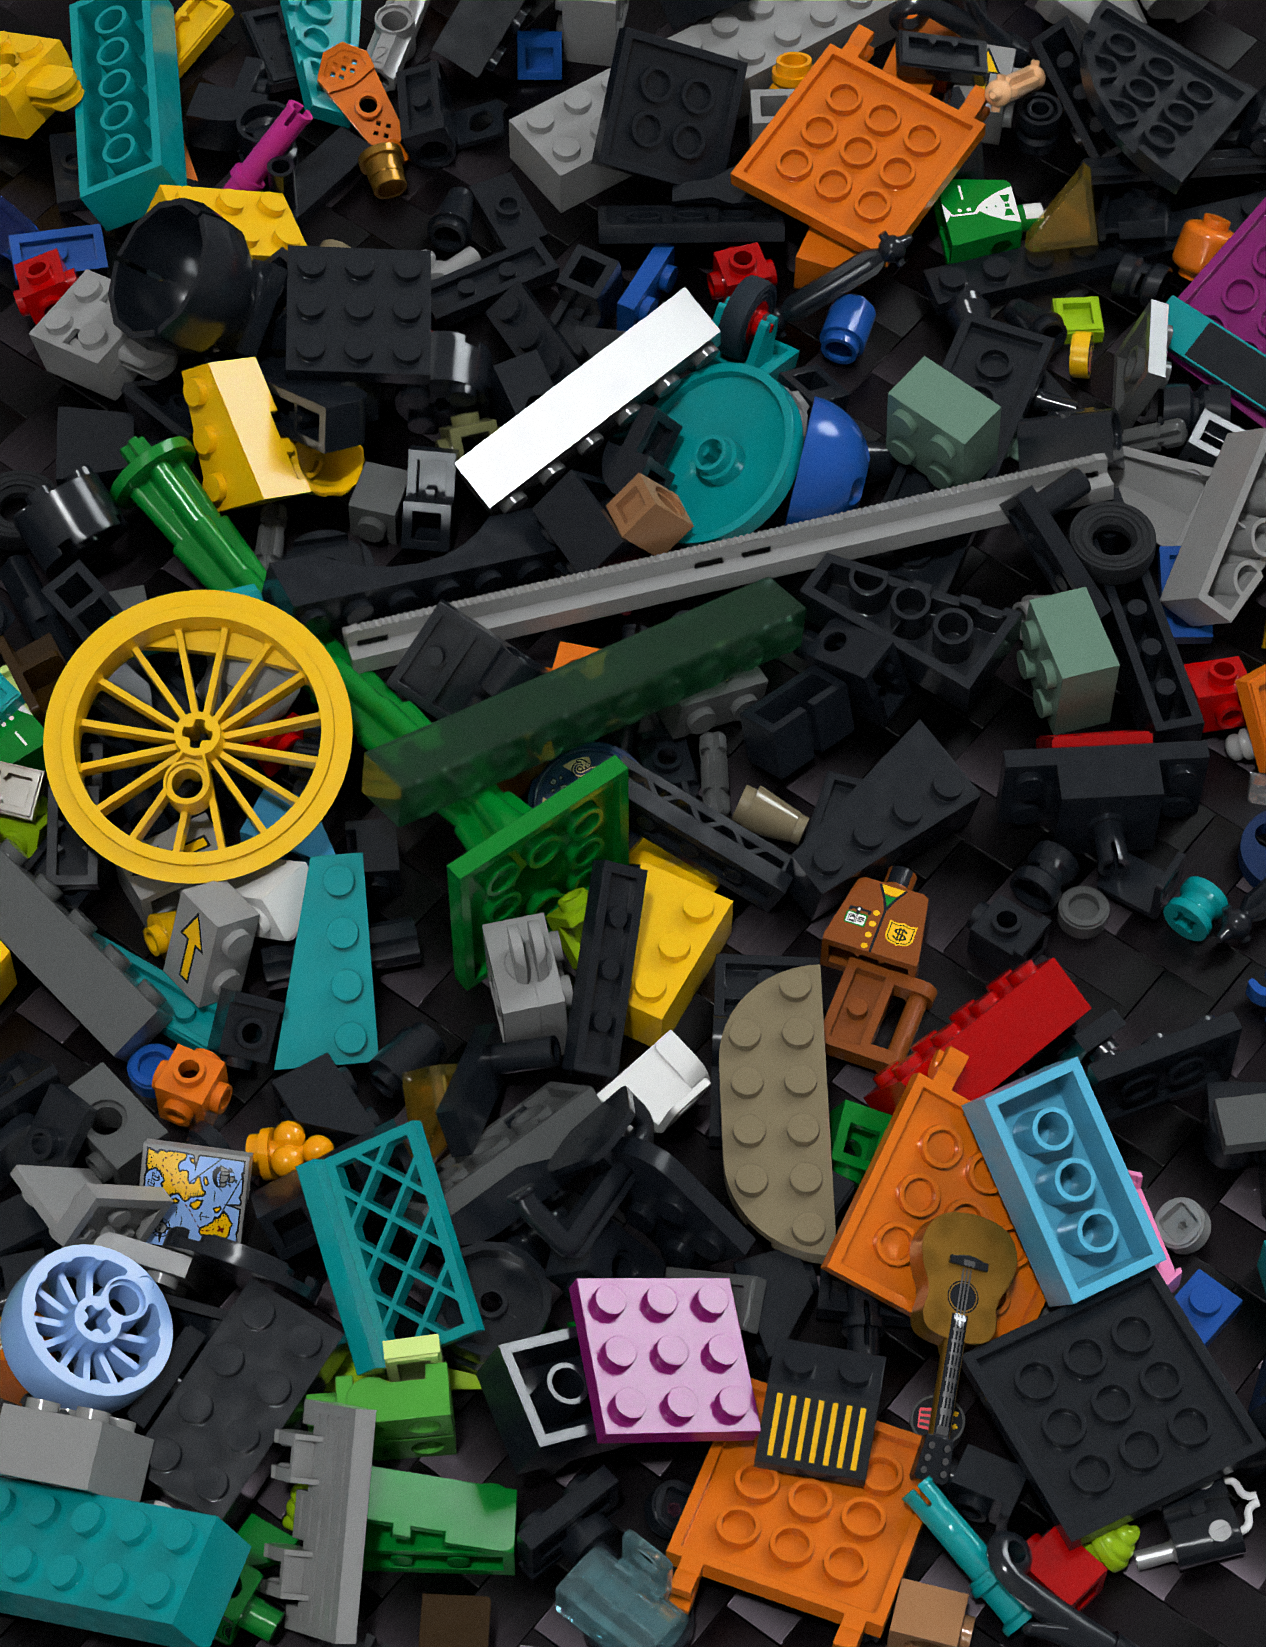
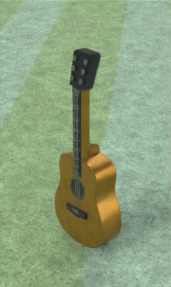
M961 1212L941 1214L926 1222L914 1234L910 1246V1267L916 1287V1299L910 1317L911 1326L914 1333L919 1337L938 1345L940 1359L928 1433L922 1435L909 1476L912 1481L921 1483L930 1475L937 1487L946 1484L949 1478L955 1441L950 1439L963 1351L987 1343L993 1337L996 1329L998 1302L1011 1284L1017 1267L1016 1247L1011 1236L1004 1228L984 1217Z

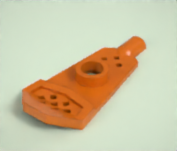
M341 42L323 52L317 77V83L366 142L371 145L384 142L396 143L401 147L404 155L402 165L411 161V158L401 144L400 121L375 71L368 52L345 42ZM364 99H372L377 104V108L371 113H366L361 110L359 105Z

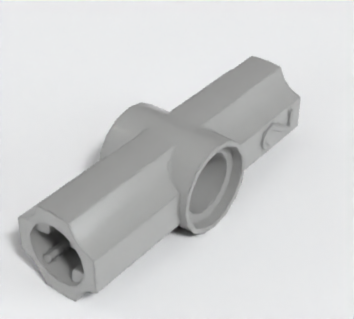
M387 0L386 4L375 13V30L366 51L386 92L395 90L397 85L396 72L403 70L406 61L410 60L416 52V36L431 0Z

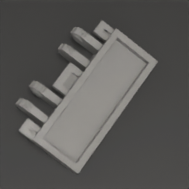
M305 1399L303 1423L314 1425L313 1432L293 1429H275L274 1442L280 1443L282 1446L291 1447L290 1463L280 1462L279 1464H272L270 1477L290 1483L309 1484L308 1489H297L292 1538L303 1540V1547L287 1543H264L263 1556L274 1561H281L280 1577L272 1576L268 1579H263L260 1592L280 1599L298 1600V1604H286L284 1628L334 1644H356L377 1410L338 1402Z

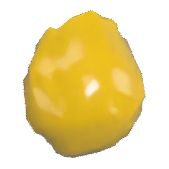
M279 434L280 437H281V439H282V438H288V437H286V436H283V435ZM290 439L294 452L288 456L297 478H306L311 492L306 494L322 497L342 496L356 487L365 462L364 449L361 445L323 454Z

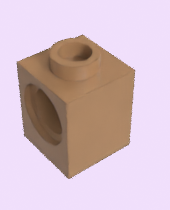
M638 473L606 505L621 537L654 556L667 553L694 527L678 495L641 473Z
M902 1578L890 1625L887 1647H970L976 1617L965 1615L969 1594Z

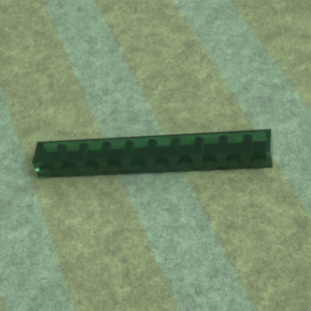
M769 576L365 752L362 792L398 827L426 817L443 807L463 798L471 797L483 789L503 780L511 779L523 771L543 762L553 760L574 748L593 742L614 730L628 724H633L654 712L673 706L694 694L713 688L723 681L743 672L753 670L755 667L783 654L792 652L801 647L807 608Z

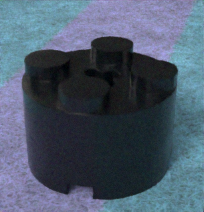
M431 331L430 385L396 383L395 407L397 412L408 421V429L417 434H430L435 431L436 427L451 426L450 417L478 411L480 419L486 418L490 410L492 355L486 345L480 341L479 348L466 343L467 335L458 332Z
M90 465L83 466L72 472L65 479L66 483L54 490L50 484L37 488L25 498L28 506L18 511L12 517L15 528L45 575H48L50 571H52L53 575L60 574L78 559L82 563L98 554L96 547L103 542L104 537H107L112 544L129 526L98 474L94 473Z

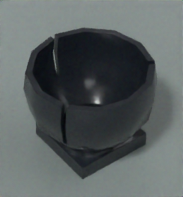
M188 198L159 202L133 225L117 256L160 275L163 280H158L114 261L108 291L113 324L130 339L153 352L181 356L197 354L211 348L245 358L256 357L288 270L274 263L253 259L243 232L204 203Z

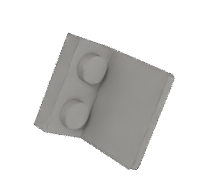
M16 1165L10 1173L21 1189L24 1200L35 1208L48 1226L51 1237L62 1247L80 1244L93 1245L97 1237L107 1232L117 1233L146 1242L174 1202L163 1187L102 1184L96 1174L87 1168Z

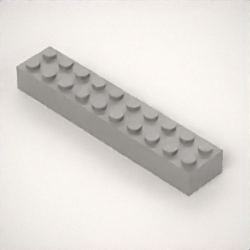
M899 0L743 1L733 5L731 9L725 8L667 39L748 62L737 120L749 115L750 90L769 89V86L773 83L772 67L776 65V59L779 55L787 52L806 53L811 56L812 64L814 65L830 43L842 49L843 43L848 42L851 34L859 24L875 32L874 39L869 44L873 48L897 37L898 32L891 27L888 19L892 7ZM611 68L509 120L510 158L560 213L633 176L591 164Z

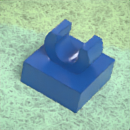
M531 28V31L517 32L518 80H562V31H549V28Z

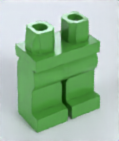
M447 1362L425 1364L426 1379L388 1383L379 1377H366L354 1383L352 1375L335 1377L336 1392L306 1395V1399L338 1402L377 1410L372 1460L457 1455L454 1404ZM307 1424L309 1432H313L314 1425Z

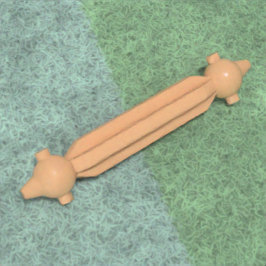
M1032 59L1031 65L1008 75L997 74V78L986 86L985 98L992 105V112H1000L1002 106L1029 93L1036 92L1045 85L1046 74L1039 66V60Z

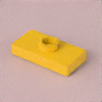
M186 0L174 14L179 79L235 15L231 5L222 0Z

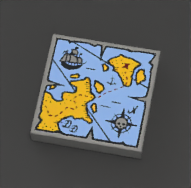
M147 1138L143 1143L139 1186L163 1187L174 1202L146 1243L162 1247L168 1230L179 1226L190 1230L188 1239L200 1241L202 1235L211 1237L214 1234L244 1245L253 1153Z

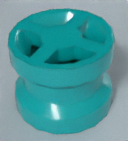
M1190 876L1181 885L1180 896L1172 898L1166 904L1163 914L1167 923L1178 934L1192 941H1202L1212 930L1211 922L1222 918L1224 915L1222 908L1229 904L1224 893L1214 883L1202 877Z

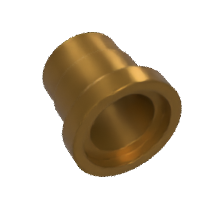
M384 142L375 144L365 149L358 157L360 170L363 174L367 175L374 195L379 199L397 197L407 188L404 177L405 173L402 167L404 155L401 147L396 143Z

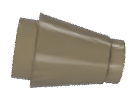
M746 785L731 820L758 836L798 845L810 817L801 814L800 811L760 785L759 789Z

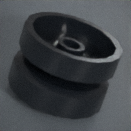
M481 1241L460 1249L485 1330L441 1348L443 1359L455 1370L476 1375L498 1345L549 1333L552 1289L548 1279L544 1277L545 1271L527 1251L506 1242ZM444 1263L442 1264V1266H441V1268H440V1270H439V1272H438V1274H437V1276H436L437 1279L439 1278V1275H440L441 1270H442V1268H443V1266H444ZM445 1295L435 1322L448 1329L464 1324L458 1301Z

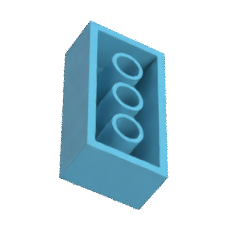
M1078 1056L1053 1063L961 1105L1049 1307L1075 1304L1167 1260Z

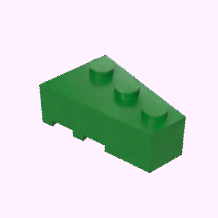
M372 1466L362 1571L515 1575L518 1527L517 1490L505 1488L495 1483L479 1484Z

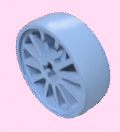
M80 1244L64 1247L44 1256L32 1265L17 1281L3 1308L0 1337L3 1352L11 1371L19 1383L34 1398L61 1404L60 1408L76 1410L77 1406L113 1413L134 1402L160 1376L171 1352L173 1324L163 1293L153 1278L140 1265L129 1257L110 1248ZM66 1277H74L76 1279V1297ZM43 1283L48 1285L54 1298L41 1289ZM93 1283L102 1286V1288L93 1295ZM112 1299L117 1300L124 1307L125 1316L113 1310L109 1303ZM38 1311L44 1317L36 1316L34 1313ZM135 1325L139 1336L126 1333ZM42 1336L52 1337V1339L44 1341ZM60 1351L62 1356L57 1362L50 1353ZM123 1352L137 1354L140 1358L139 1364ZM70 1361L74 1363V1373H71L67 1367ZM90 1371H91V1373H92V1375H93V1377H94V1379L91 1380V1381H90ZM113 1371L120 1375L123 1380L118 1383Z

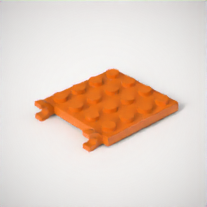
M860 24L853 31L842 49L831 43L828 45L730 173L732 185L857 252H861L864 249L878 248L881 241L878 235L883 231H886L888 235L896 236L913 233L985 136L986 124L983 122L990 114V108L985 106L988 103L985 98V89L978 85L973 87L958 110L868 63L874 54V48L869 46V44L874 39L875 32ZM886 262L884 266L888 267L890 263Z
M949 1046L945 1052L940 1049L936 1050L928 1068V1077L920 1072L912 1074L820 1268L911 1317V1311L916 1299V1287L910 1267V1246L914 1234L923 1224L945 1213L961 1212L984 1217L997 1223L1009 1233L1017 1251L1016 1272L1011 1284L998 1302L996 1329L993 1337L989 1340L991 1341L1038 1319L1046 1299L961 1105L970 1102V1100L952 1091L969 1056Z
M751 1378L761 1425L768 1383ZM876 1420L865 1487L754 1467L759 1434L754 1440L713 1441L666 1550L665 1563L677 1567L669 1585L668 1592L671 1595L668 1599L666 1610L688 1617L703 1576L840 1624L832 1647H860L864 1633L881 1639L900 1589L901 1580L904 1578L924 1525L910 1506L904 1503L902 1498L914 1488L928 1506L932 1504L917 1486L920 1482L912 1481L909 1476L922 1436Z

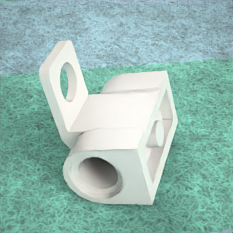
M670 1029L627 1069L602 1089L597 1096L603 1103L619 1088L627 1086L651 1113L654 1122V1133H663L701 1099L711 1085L709 1073L703 1063ZM629 1125L622 1136H628L633 1127Z

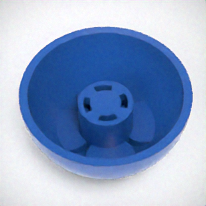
M814 397L800 464L795 477L784 526L846 512L847 510H856L861 501L870 461L865 437L848 413L834 403L820 397Z

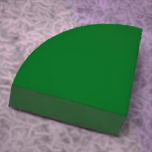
M251 1513L237 1533L251 1546L245 1563L255 1569H263L275 1564L277 1566L281 1565V1561H274L263 1556L264 1543H287L299 1546L298 1539L292 1538L291 1535Z

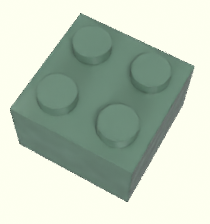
M924 356L888 393L886 449L889 450L898 462L905 465L910 464L925 474L929 481L939 489L979 481L997 463L1001 406Z
M1082 587L1029 600L1027 619L1021 623L1023 647L1022 650L1017 651V663L1023 679L1030 678L1033 685V701L1038 716L1041 719H1047L1053 735L1110 722L1120 664L1087 588Z

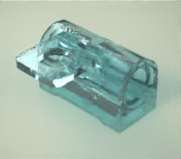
M628 1529L622 1536V1558L619 1561L602 1547L597 1546L590 1550L555 1588L556 1610L602 1647H673L683 1634L689 1621V1616L667 1599L672 1590V1562L631 1529ZM641 1553L648 1557L652 1561V1563H650Z

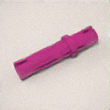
M289 100L284 110L242 163L235 164L230 170L232 177L222 189L260 192L265 186L264 179L268 175L267 163L274 157L284 155L305 126L312 121L313 116L307 109L303 114H300L299 112L304 106L295 100Z

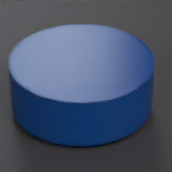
M148 1044L140 1047L130 1056L127 1064L128 1077L131 1087L139 1095L147 1098H156L155 1090L152 1089L153 1075L162 1060L168 1061L174 1052L170 1047L163 1044Z

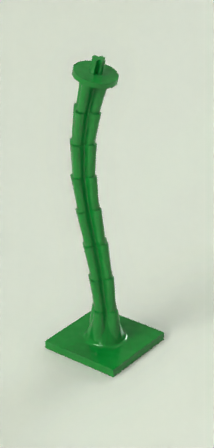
M135 436L128 440V445L121 448L119 452L129 465L122 470L113 482L110 490V495L116 505L123 509L139 506L174 546L173 554L208 590L224 591L255 583L257 589L262 592L267 571L229 517L221 516L190 469L196 456V451L189 439L182 436L173 437L152 447L143 436L140 438ZM329 630L314 635L328 651L341 674L349 697L353 734L357 736L358 744L406 779L405 785L410 791L455 826L454 832L467 851L447 865L455 978L467 991L488 978L482 925L543 912L544 916H547L560 907L558 900L568 892L581 887L589 890L593 860H608L629 866L628 767L616 755H613L535 808H532L512 792H503L460 744L453 745L413 702H403L374 671L360 674L356 672L351 666L347 650ZM308 685L302 686L301 689H303L310 695L311 703L315 705L317 708H319L317 700ZM546 920L548 932H551L552 929Z

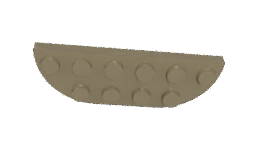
M818 964L796 967L780 972L758 984L737 1004L725 1025L719 1049V1091L724 1181L727 1193L737 1214L745 1225L750 1224L760 1235L772 1242V1248L801 1258L803 1261L822 1264L836 1236L821 967Z

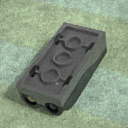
M550 1081L485 1128L472 1155L452 1158L451 1154H449L435 1165L460 1249L466 1245L485 1241L499 1233H510L526 1222L513 1204L506 1202V1197L517 1189L529 1183H534L536 1186L534 1192L541 1202L549 1203L564 1195L571 1187L569 1181L582 1171H593V1165L555 1177L547 1170L550 1159L568 1133L602 1104L592 1087ZM418 1191L413 1193L403 1217L422 1226L429 1211L426 1196ZM392 1204V1205H390V1206H388V1207H386V1208L392 1210L394 1204ZM399 1225L408 1242L414 1247L418 1235ZM430 1242L424 1256L433 1252L439 1259L445 1261L442 1248Z

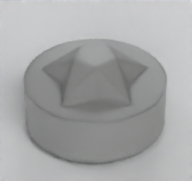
M1185 1197L1174 1198L1163 1204L1154 1219L1165 1247L1176 1254H1190L1199 1250L1207 1242L1211 1233V1220L1208 1213L1197 1202Z

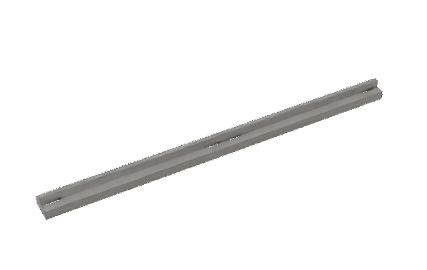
M1105 453L1092 454L1091 456L1087 455L1078 459H1069L1068 461L1057 462L1056 464L1052 463L1051 465L1040 466L1039 468L1026 471H1017L1016 473L1005 474L1004 476L991 479H982L981 481L970 482L969 484L956 487H947L946 489L905 497L904 499L900 498L891 502H882L881 504L865 506L864 508L851 511L847 510L846 512L805 520L804 522L800 521L799 523L782 525L781 527L770 528L769 530L756 533L752 532L745 536H735L722 539L721 541L717 540L708 544H699L698 546L687 547L686 549L681 548L673 552L657 554L656 556L651 555L650 557L639 558L638 560L621 562L620 564L609 565L608 567L603 566L595 570L591 569L590 571L577 574L573 573L572 575L561 576L560 578L555 577L554 579L543 580L534 584H525L524 586L513 587L512 589L507 588L506 590L495 591L486 595H477L476 597L465 598L464 600L452 601L450 604L503 640L814 569L826 553L852 560L1008 524L1010 521L999 504L1031 485L1038 492L1072 468H1078L1086 475L1091 485V491L1064 510L1114 499V483L1107 472L1108 459ZM436 605L342 627L343 640L352 668L360 674L398 665L436 608Z

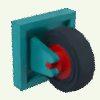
M755 275L747 276L738 284L732 295L726 298L725 303L719 302L712 321L721 331V345L717 347L719 349L718 355L704 367L719 363H743L763 370L777 381L780 372L792 370L796 367L800 350L775 340L779 317L773 315L777 291L771 282ZM694 365L689 368L691 373L699 370Z

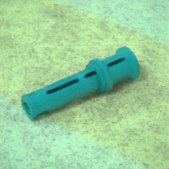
M929 1475L917 1486L930 1500L931 1506L926 1504L914 1488L902 1500L910 1506L960 1568L973 1581L969 1585L970 1593L975 1599L982 1598L1001 1619L1004 1624L1002 1631L1008 1637L1033 1616L997 1582L989 1568L986 1544L952 1506Z

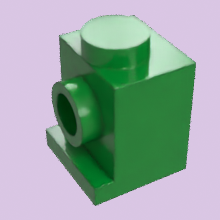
M844 1100L829 1112L832 1170L854 1182L855 1189H858L893 1115ZM845 1145L850 1146L854 1150L855 1156L843 1152Z

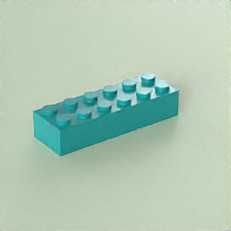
M80 0L69 5L72 66L77 79L85 91L81 101L75 105L80 199L107 232L142 218L146 214L160 184L187 186L174 7L169 0Z
M0 1477V1613L169 1647L211 1646L251 1549V1546L218 1516Z

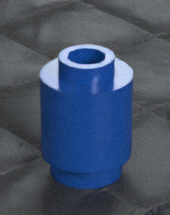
M844 294L831 303L819 340L823 355L832 362L849 364L854 362L864 352L876 318V311L873 305L863 296Z

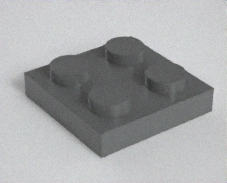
M1151 299L1114 355L1112 408H1116L1118 411L1122 431L1132 428L1139 416H1146L1151 406L1152 397L1158 388H1165L1170 378L1172 365L1171 362L1166 360L1167 349L1173 335V326L1168 324L1169 304Z

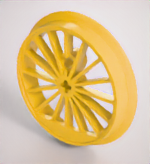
M220 590L175 592L146 600L114 616L91 634L71 657L55 685L46 713L43 735L45 768L55 800L69 824L91 848L110 862L137 875L170 883L203 884L211 881H225L247 875L280 859L299 845L321 822L335 801L348 769L353 737L352 713L345 684L332 657L321 642L291 615L267 602L239 593ZM142 651L178 652L180 654L191 713H184ZM188 654L215 657L203 712H199ZM132 657L136 658L179 719L178 723L109 682L108 679L127 660ZM226 659L251 663L214 715ZM264 666L295 674L228 719ZM304 685L310 687L319 706V711L316 713L238 729ZM100 691H104L171 733L87 720L86 718L97 694ZM321 726L318 757L239 744ZM85 732L164 745L81 763V740ZM201 734L208 735L209 740H202L199 748H193L191 741H198ZM232 756L314 770L304 791L298 797ZM165 760L98 805H95L88 795L84 783L86 776ZM220 763L292 807L277 822L266 829ZM211 769H214L258 831V835L226 848ZM164 778L163 789L130 836L113 825L105 817ZM186 779L203 783L201 791L192 798H181L176 795L177 790ZM169 802L176 811L181 813L173 851L141 842ZM210 806L218 850L184 852L191 816L202 813Z

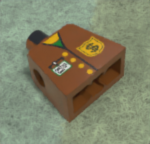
M895 865L888 868L883 882L868 877L859 878L824 932L820 965L844 972L851 956L917 978L929 898L924 894L913 891L917 881L916 874L906 867Z

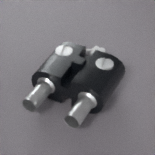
M1223 1476L1157 1508L1166 1526L1169 1542L1134 1551L1138 1570L1176 1561L1179 1570L1183 1571L1246 1553L1243 1535L1252 1528L1253 1510L1260 1507L1256 1491L1247 1492L1236 1478ZM1227 1484L1234 1487L1236 1493L1242 1499L1250 1501L1245 1507V1522L1241 1527L1228 1497Z

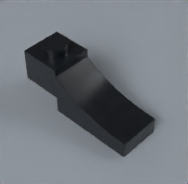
M103 743L81 744V763L108 758ZM108 772L86 776L84 783L88 795L93 803L98 805L107 799ZM48 787L46 876L61 891L100 890L101 855L91 848L72 828L59 808L51 787Z

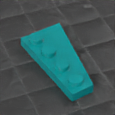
M280 0L305 110L308 109L315 119L349 128L351 123L317 83V77L323 52L341 42L359 48L361 0Z
M363 852L310 856L274 1070L298 1068L327 1052L336 1065L369 1063L378 1053Z

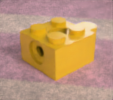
M0 31V135L29 139L55 111L64 112L79 103L85 91L77 79L72 62L61 40Z

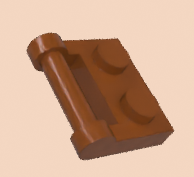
M850 956L824 1019L826 1055L875 1070L877 1074L894 1061L898 1060L901 1062L909 1053L925 1010L931 1009L934 1004L937 989L924 980ZM893 996L904 999L906 1004L889 1047L885 1049L873 1044Z

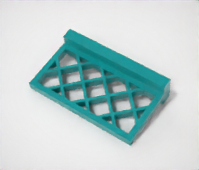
M409 1121L326 1159H312L296 1166L357 1376L388 1374L382 1341L395 1339L393 1331L400 1314L419 1324L414 1337L429 1335L431 1331L438 1334L441 1348L485 1330L421 1121ZM408 1138L413 1159L407 1174H404L389 1166L388 1162L396 1143ZM378 1152L376 1158L370 1156L371 1154ZM357 1160L372 1167L361 1194L350 1188L344 1166ZM384 1174L402 1183L392 1210L373 1201ZM414 1190L426 1196L429 1211L422 1226L403 1217ZM369 1209L388 1219L377 1246L366 1240L362 1228ZM399 1225L418 1235L408 1262L389 1253ZM430 1242L442 1248L445 1263L438 1279L419 1269ZM384 1262L404 1271L393 1298L381 1292L378 1282ZM415 1278L434 1288L424 1314L404 1305ZM445 1295L458 1301L464 1324L452 1329H448L435 1322Z

